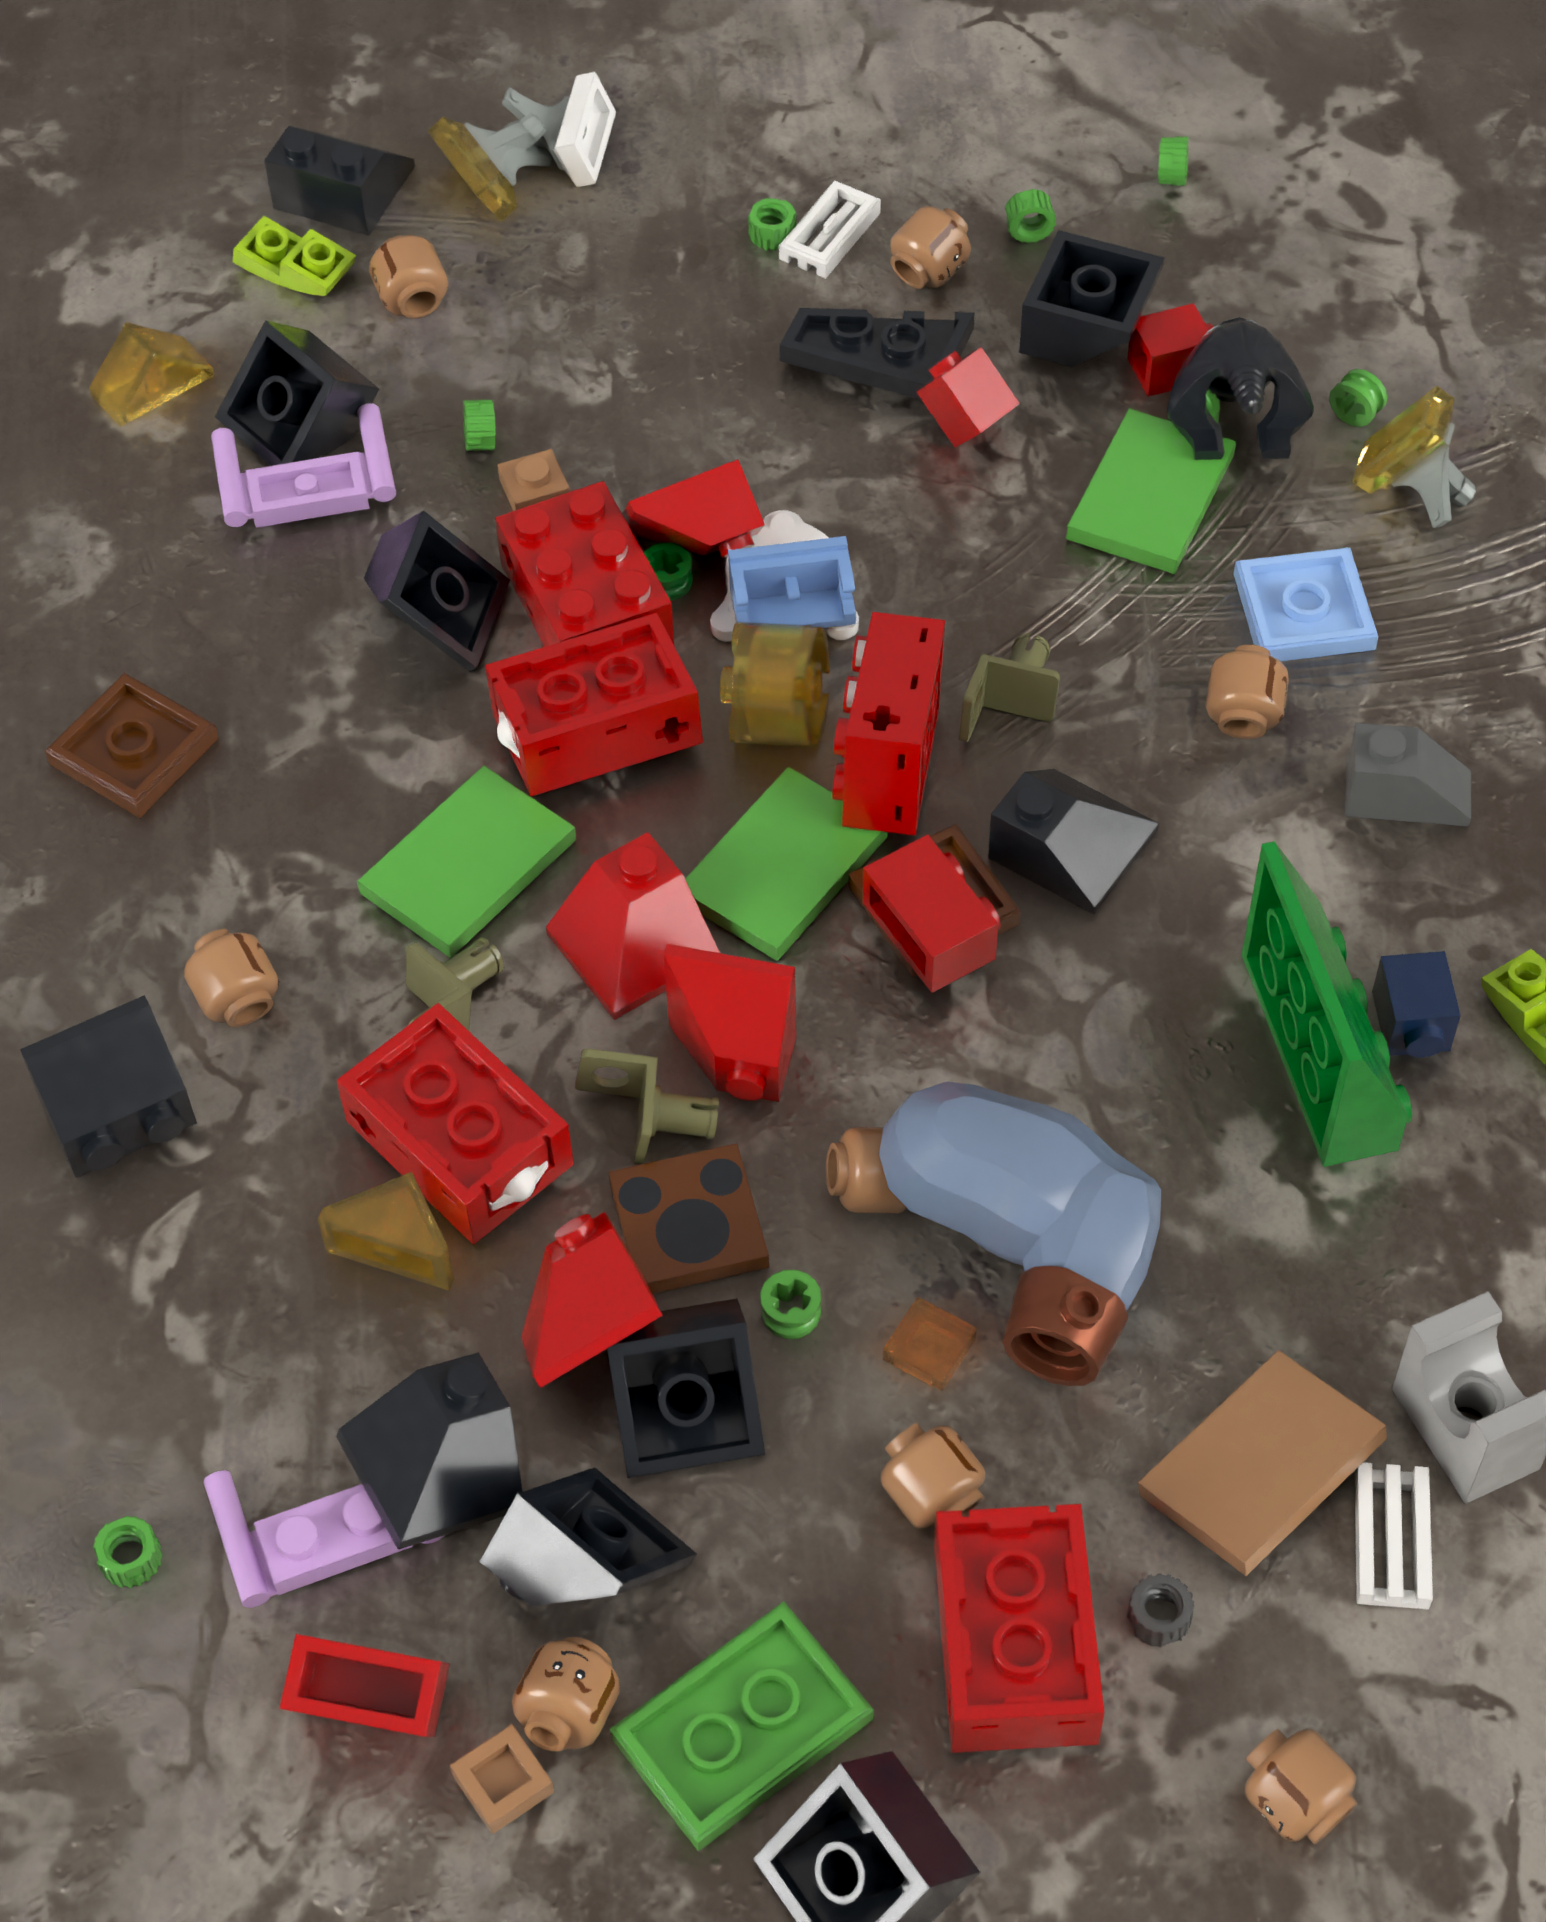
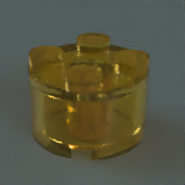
M736 622L732 632L733 667L724 666L720 678L722 703H732L729 718L730 742L795 747L817 745L824 732L829 704V693H822V673L830 674V653L825 629L798 624Z

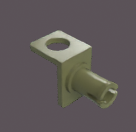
M1031 633L1019 635L1014 640L1012 652L1008 660L981 654L963 698L959 740L969 741L983 707L1046 722L1053 720L1056 711L1060 674L1057 671L1043 668L1051 653L1050 646L1044 638L1036 635L1031 650H1026Z
M481 937L474 941L471 946L443 963L439 962L417 942L407 946L406 986L429 1006L428 1009L415 1016L410 1023L439 1003L470 1031L472 989L492 976L500 974L504 969V961L497 947L494 944L489 946V940Z
M583 1049L575 1080V1088L577 1090L638 1098L634 1163L644 1164L650 1138L655 1136L656 1131L706 1137V1139L714 1138L718 1111H715V1109H718L719 1105L717 1097L704 1098L661 1092V1086L656 1085L658 1057ZM602 1067H615L627 1072L628 1075L619 1079H607L596 1075L593 1071Z

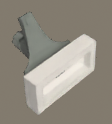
M596 72L577 75L570 96H565L561 102L553 106H545L534 102L509 87L502 104L519 120L508 123L505 128L520 121V119L532 112L534 116L536 115L546 129V132L533 145L546 147L559 169L566 171L576 187L596 184L616 114Z

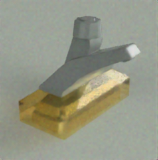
M532 112L520 119V121L498 132L478 128L468 122L461 124L442 117L427 130L474 194L500 221H503L517 208L513 185L517 184V170L522 166L550 167L552 157L547 150L533 145L546 132V129L536 115L534 116Z
M1436 385L1364 442L1352 482L1369 494L1389 484H1392L1394 487L1401 485L1411 486L1420 494L1428 511L1432 527H1442L1452 519L1450 502L1459 507L1466 506L1476 492V486L1464 477L1449 459V444L1455 427L1451 422L1455 398Z

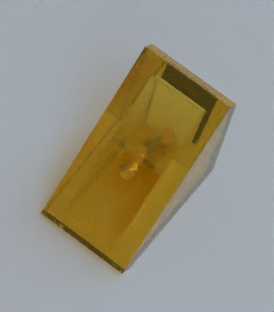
M126 322L92 381L89 390L91 396L122 427L214 376L213 367L183 336Z
M412 1172L322 1209L318 1217V1223L326 1252L450 1290L454 1281L448 1246Z

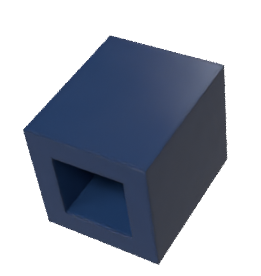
M1445 951L1381 956L1372 994L1380 1029L1388 1045L1389 1055L1409 1054L1412 1057L1423 1058L1433 1056L1439 1052L1451 1051L1461 1015Z

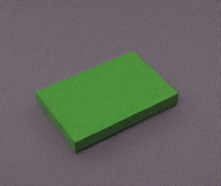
M1129 408L1067 526L1066 539L1175 574L1234 456L1236 441L1223 437L1224 456L1222 459L1195 460L1193 448L1171 421Z
M483 765L357 881L359 892L449 958H452L576 841L575 827Z
M787 767L685 880L702 916L778 961L849 881V874L860 869L888 837V832L842 827L843 801L833 800L830 790Z
M783 1601L609 1730L612 1741L699 1852L874 1719V1709Z

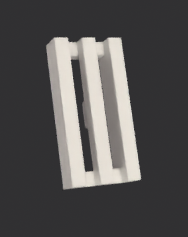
M834 180L779 245V260L789 263L793 258L798 259L799 268L808 271L813 265L816 267V275L826 279L879 216L881 199ZM843 199L847 200L836 214H832L823 224V230L809 247L805 246V243Z
M1362 1463L1355 1470L1357 1604L1429 1609L1433 1600L1429 1467L1415 1466L1413 1472L1401 1471V1465L1386 1464L1385 1470L1372 1469V1463ZM1373 1488L1385 1489L1387 1588H1374ZM1401 1490L1411 1491L1413 1590H1403Z

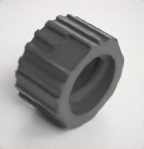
M1161 1573L1156 1576L1151 1574L1145 1580H1139V1584L1135 1585L1133 1593H1131L1127 1618L1131 1622L1135 1636L1144 1643L1159 1647L1178 1640L1181 1641L1190 1628L1195 1605L1194 1601H1192L1193 1595L1187 1590V1585L1181 1583L1178 1578L1175 1579L1171 1575L1167 1574L1165 1576ZM1152 1600L1170 1601L1176 1606L1177 1616L1174 1620H1157L1146 1613L1144 1606Z

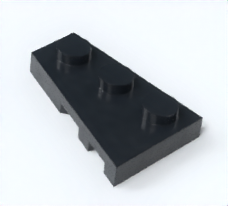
M799 308L779 345L780 361L922 400L917 391L934 379L928 369L955 350L961 356L974 330L975 313L955 312L954 320L924 319L925 311H904L903 319L872 318V315L867 310Z

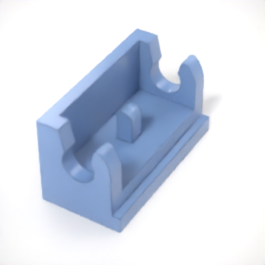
M846 536L728 550L730 593L738 638L856 624V610L852 592H855V584Z

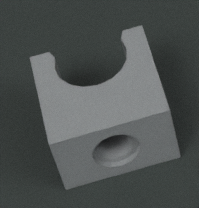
M1489 1291L1412 1325L1392 1387V1391L1465 1504L1540 1470L1546 1457V1389L1526 1397L1510 1377L1500 1355L1497 1342V1328L1502 1322V1311ZM1457 1408H1472L1478 1411L1483 1418L1471 1420L1463 1416Z

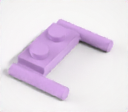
M368 403L360 406L357 411L364 453H359L358 451L245 470V473H240L233 431L228 428H219L213 431L211 439L225 523L230 527H239L244 525L247 519L254 518L255 527L258 528L370 509L368 502L370 498L380 502L392 500L396 495V489L379 407Z
M225 1470L217 1471L204 1479L206 1492L242 1605L246 1608L262 1605L271 1596L287 1593L414 1547L412 1545L403 1549H397L362 1484L254 1522L256 1530L249 1532L231 1473ZM440 1536L422 1543H433L442 1539L444 1536Z

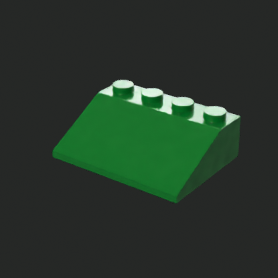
M1276 842L1263 843L1241 956L1322 1165L1327 1167L1399 1151L1406 1124L1412 1120L1410 1098L1405 1087L1402 1084L1395 1085L1388 1068L1390 1065V1055L1386 1039L1381 1031H1373L1367 1017L1368 1000L1363 983L1359 978H1351L1345 963L1347 951L1343 934L1339 927L1330 926L1322 904Z

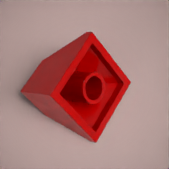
M738 459L628 502L622 513L635 536L659 543H674L682 546L687 551L700 555H706L719 550L722 558L728 557V550L751 548L754 546L752 536L757 535L765 526Z
M649 832L594 861L546 926V933L614 1020L666 991L663 955L666 944L720 953L682 872Z
M666 944L663 954L669 1026L717 1091L728 1092L732 1096L746 1101L765 1099L780 1102L796 1042L795 967Z
M606 1212L593 1219L590 1214H584L570 1220L554 1234L556 1240L545 1248L521 1336L533 1377L540 1388L663 1316L645 1277Z

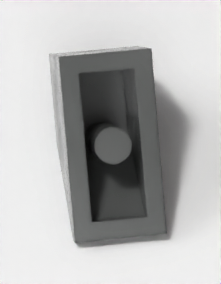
M1356 723L1346 766L1345 816L1469 827L1471 821V770L1419 728Z

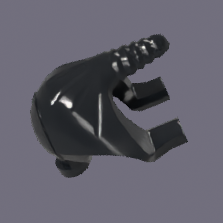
M1239 317L1223 321L1208 330L1192 350L1175 378L1168 402L1167 415L1193 448L1195 460L1222 459L1224 456V444L1221 426L1207 410V390L1216 394V398L1221 401H1237L1244 412L1256 414L1263 407L1265 387L1272 382L1274 384L1272 407L1265 418L1257 425L1262 459H1289L1291 438L1312 417L1314 406L1304 379L1281 342L1255 321Z

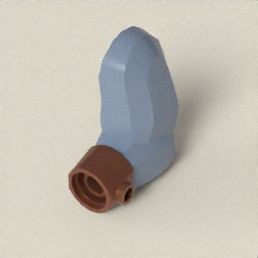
M943 1082L914 1092L900 1104L883 1127L879 1156L889 1190L911 1212L963 1233L987 1251L1009 1262L1024 1266L1025 1272L1021 1273L1017 1283L1002 1342L1006 1354L1020 1368L1049 1383L1064 1386H1084L1095 1381L1129 1318L1127 1310L1148 1272L1160 1227L1161 1189L1155 1179L1113 1151L1095 1132L1075 1116L1048 1105L1009 1096L973 1084Z

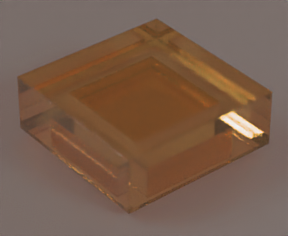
M917 1296L884 1346L883 1360L943 1391L976 1340L977 1327Z

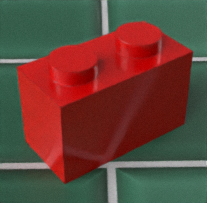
M928 834L863 867L864 906L931 993L996 959L998 930L1001 928L996 909L986 897L981 896L978 898L965 882L964 872L957 859L950 852L943 854Z
M295 1634L279 1709L423 1737H435L450 1663Z

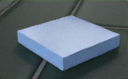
M1350 548L1235 562L1234 578L1253 644L1266 648L1271 653V656L1277 658L1280 662L1376 650L1378 634Z

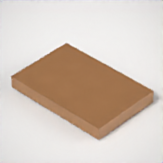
M1278 1350L1138 1482L1139 1495L1219 1557L1247 1576L1387 1439L1386 1425Z

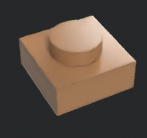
M552 449L498 464L499 480L513 511L570 492L569 485Z
M513 1724L450 1765L452 1776L492 1835L555 1792L552 1780Z

